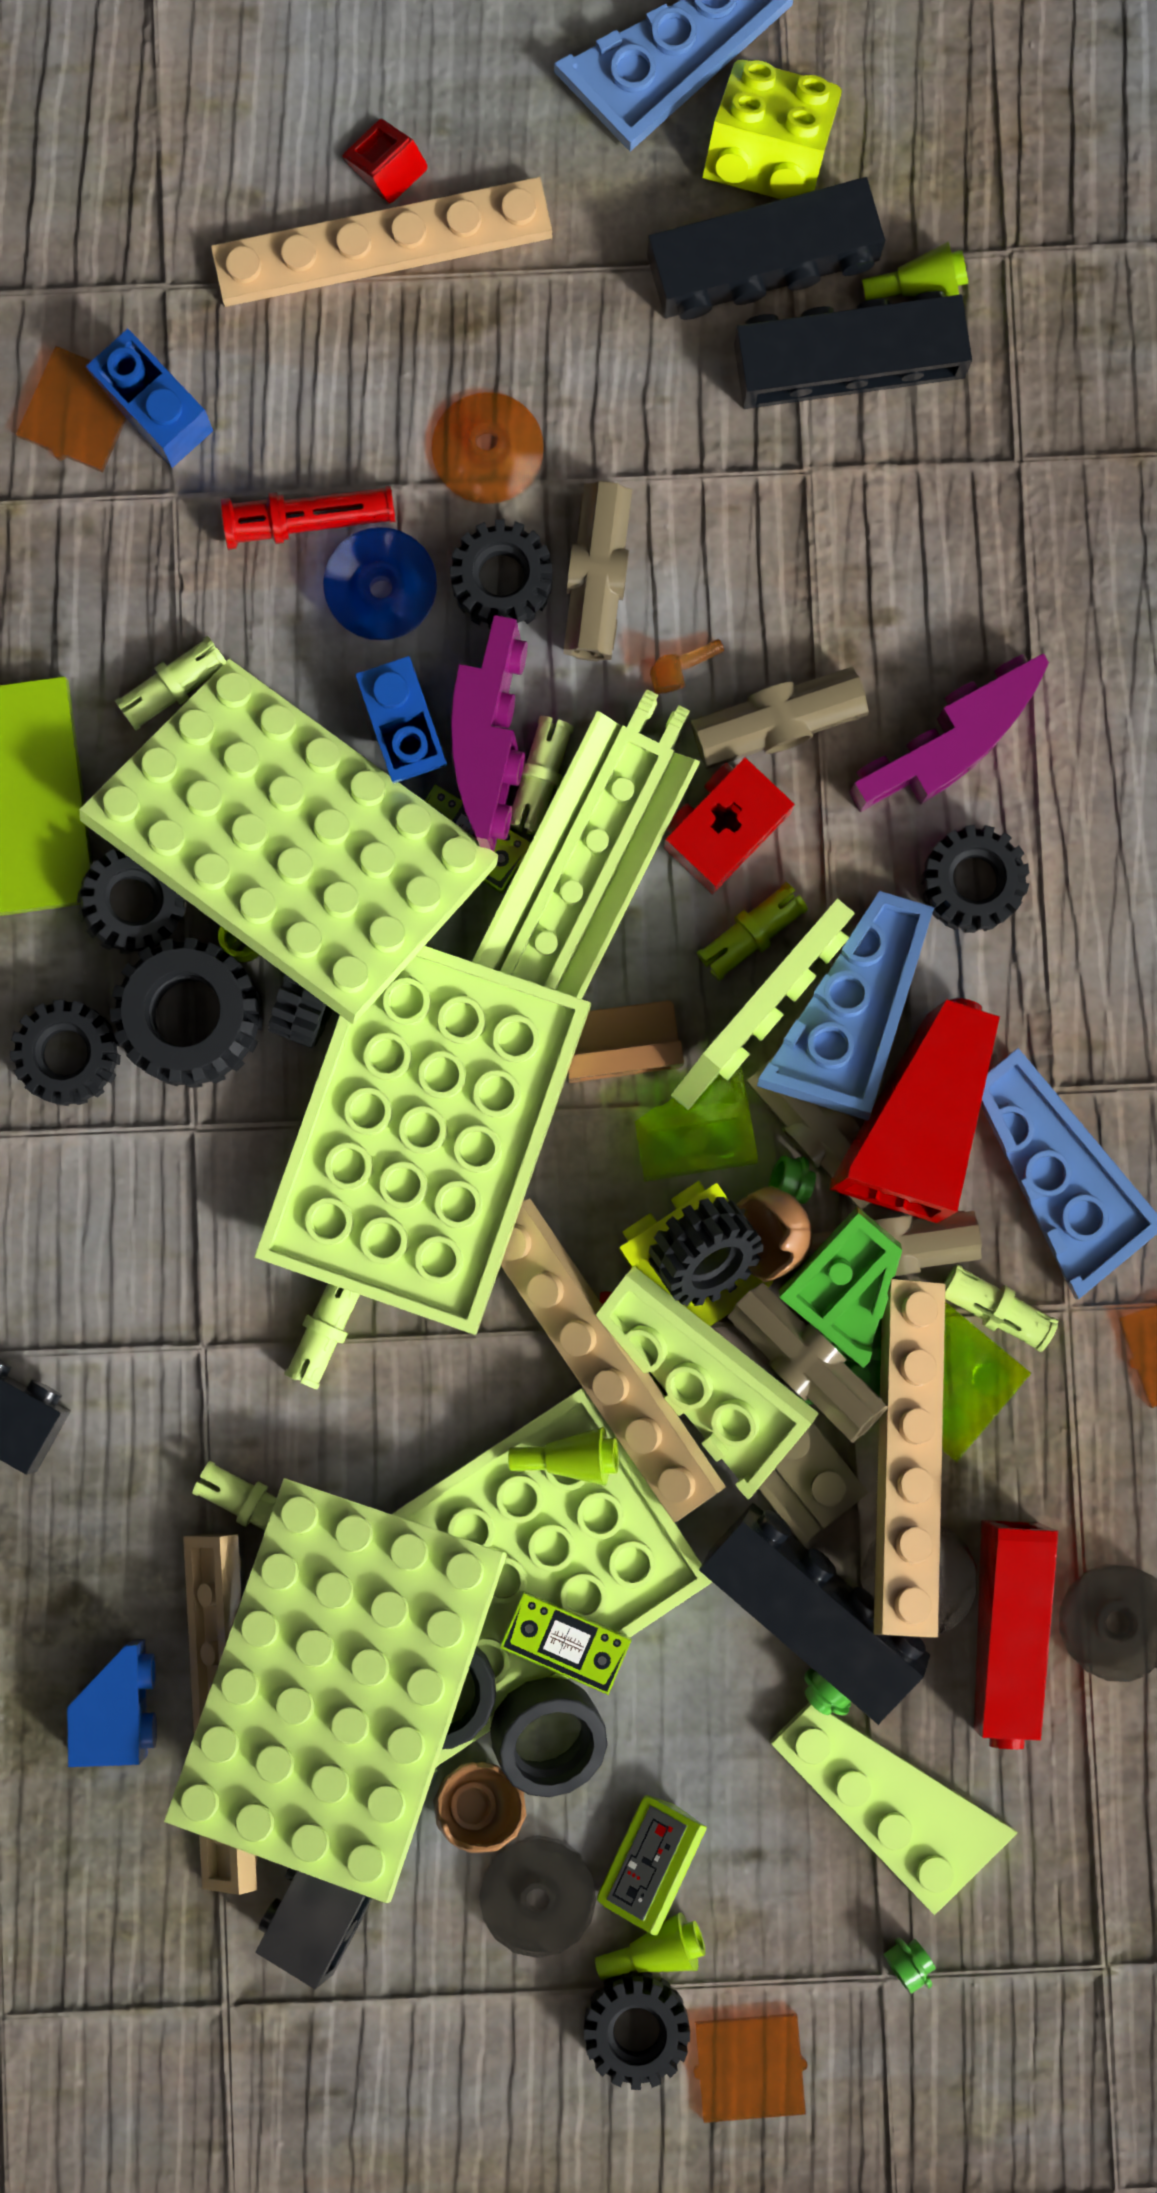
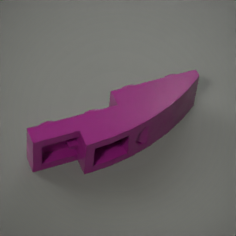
M494 615L482 668L459 664L453 695L451 722L453 760L465 812L479 847L491 849L492 851H495L497 839L506 840L512 818V806L505 805L510 785H519L524 768L525 753L518 751L514 731L500 727H510L515 707V694H510L509 689L513 674L522 675L528 649L527 641L521 640L517 619Z
M1043 653L1030 661H1027L1024 654L1019 655L998 667L994 671L997 679L978 689L973 681L956 689L944 698L948 706L943 708L937 718L944 734L940 736L936 728L931 729L906 745L910 753L891 763L885 755L859 769L856 773L860 780L854 783L849 792L859 811L866 810L909 785L921 805L946 790L972 770L1001 740L1035 693L1049 665L1045 654Z

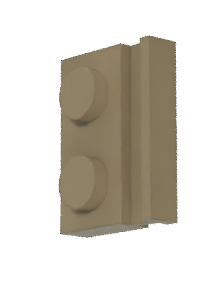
M814 1423L810 1425L758 1488L779 1516L788 1524L802 1545H805L810 1541V1538L822 1529H825L869 1493Z

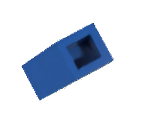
M128 328L86 365L89 373L131 425L171 468L177 465L213 432L205 409Z
M410 656L356 673L355 676L392 783L394 784L447 766Z
M133 1639L125 1645L67 1707L68 1767L140 1765L148 1756V1749L156 1747L157 1719L155 1712L147 1713L146 1689H154L156 1662L154 1653L146 1654L145 1639Z

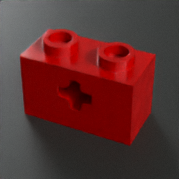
M746 757L735 768L728 762L720 767L704 785V788L710 794L695 809L688 803L685 804L673 816L667 828L670 835L665 839L664 849L712 895L789 817L795 806ZM716 812L719 816L725 817L732 812L736 816L733 826L736 832L725 828L718 834L713 829L716 820L714 813Z

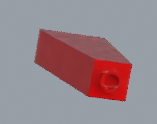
M964 998L946 999L925 1016L873 1106L869 1120H865L832 1177L829 1190L934 1223H938L958 1212L1000 1016L984 1012L979 1003Z
M981 1520L974 1730L982 1738H989V1746L993 1748L1018 1750L1025 1748V1740L1041 1741L1058 1531L1039 1522Z

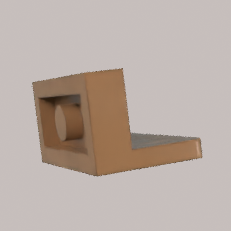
M667 1000L589 1011L568 1070L569 1083L682 1068L684 1058L682 1044L678 1039L673 1002Z

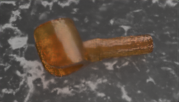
M716 639L692 652L684 653L680 656L669 654L660 657L650 670L654 692L656 694H666L684 688L686 685L682 670L692 668L724 652L722 642Z

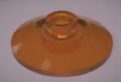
M483 392L472 394L456 401L442 414L434 429L431 450L436 472L442 482L453 493L474 503L496 504L518 496L530 486L540 470L544 445L542 432L537 420L522 403L507 395ZM483 434H492L497 438L498 442L493 449L483 450L476 444L477 439Z

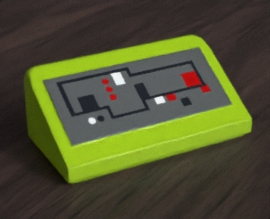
M645 1795L637 1808L598 1892L597 1901L605 1908L646 1932L657 1936L707 1827L677 1805Z

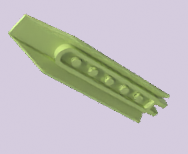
M648 689L642 696L627 727L619 725L599 711L596 712L472 962L580 999L583 998L700 764V761L675 753L672 750L686 723L690 710L678 705L676 710L672 711L665 725L666 730L659 743L640 734L657 706L658 694Z

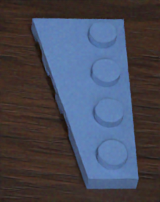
M680 0L669 7L667 4H664L647 13L645 20L620 33L615 30L596 40V46L575 57L570 54L555 62L554 73L631 152L793 5V0Z
M882 891L878 892L843 946L841 954L828 974H825L814 991V995L799 1019H796L787 1033L778 1052L760 1075L757 1083L758 1087L869 1120L934 907Z
M1019 1048L988 1072L981 1107L1074 1298L1080 1299L1157 1235V1213Z

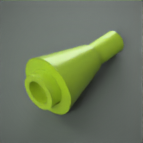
M949 241L898 267V271L862 279L866 301L898 294L915 297L928 291H943L946 296L959 295L958 286L969 284L963 251L951 252Z
M600 1427L547 1443L546 1446L510 1447L508 1453L510 1471L547 1470L548 1473L606 1486L608 1475L618 1472V1444L616 1438H607L605 1428Z
M679 1912L663 1922L657 1936L647 1932L630 1943V1947L595 1957V1965L601 1980L635 1970L639 1973L697 1971L699 1966L698 1958L705 1956L704 1940L695 1920L687 1922L684 1915Z

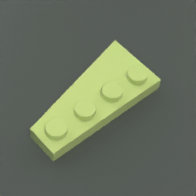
M838 898L701 1055L671 1094L674 1099L689 1110L719 1074L727 1081L750 1055L743 1048V1045L752 1035L762 1041L784 1015L776 1008L785 996L795 1002L817 977L809 969L818 957L828 964L847 942L849 937L841 930L855 914Z
M635 1266L625 1275L596 1314L597 1318L643 1373L651 1372L667 1392L664 1399L676 1414L680 1416L684 1413L705 1439L701 1444L714 1460L718 1462L722 1459L739 1479L735 1485L747 1500L753 1496L819 1414L679 1301H676L669 1293Z
M810 1702L770 1740L775 1749L934 1915L1018 1833L1013 1827L987 1813L953 1789H949L904 1758H900L836 1715L820 1713Z

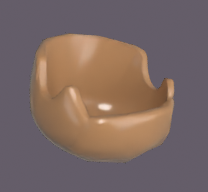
M770 1186L749 1194L747 1198H743L737 1203L739 1209L745 1208L744 1216L762 1239L760 1241L763 1244V1252L757 1253L761 1258L758 1265L748 1266L753 1276L763 1282H768L793 1272L805 1262L812 1247V1229L809 1217L796 1197Z
M487 1762L461 1764L443 1778L433 1800L438 1829L451 1844L469 1853L498 1851L517 1837L526 1817L524 1792L512 1786L499 1766Z

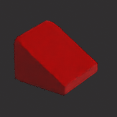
M382 118L342 155L344 161L382 199L390 204L398 199L428 168L414 140Z

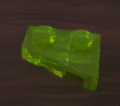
M742 1065L728 1081L719 1074L689 1110L672 1098L664 1105L654 1107L635 1121L644 1182L758 1163Z
M946 1302L942 1451L954 1462L958 1463L1032 1373Z

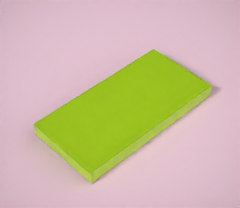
M64 676L0 685V916L80 905V903H77V896L82 886L81 881L92 867L93 861L88 826L80 821L79 809L85 804L69 680Z

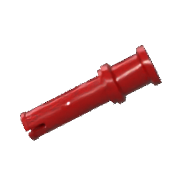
M391 486L284 500L283 494L278 495L277 492L269 493L267 499L233 503L230 498L221 499L223 526L228 550L237 549L238 543L273 539L275 544H282L284 540H289V534L333 528L339 529L388 521L390 523L395 522ZM359 506L363 507V509L342 511L318 515L314 514V512L343 509ZM304 514L301 517L287 518V515ZM265 518L264 521L240 524L241 521Z

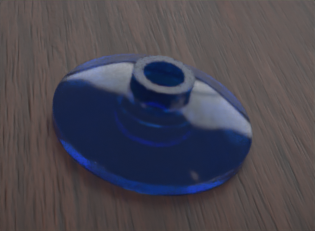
M377 527L354 533L337 546L325 568L323 590L329 610L341 626L358 637L385 641L410 633L426 619L436 598L437 576L430 555L416 539L396 529ZM378 581H387L392 585L391 593L385 598H377L371 593L372 586Z

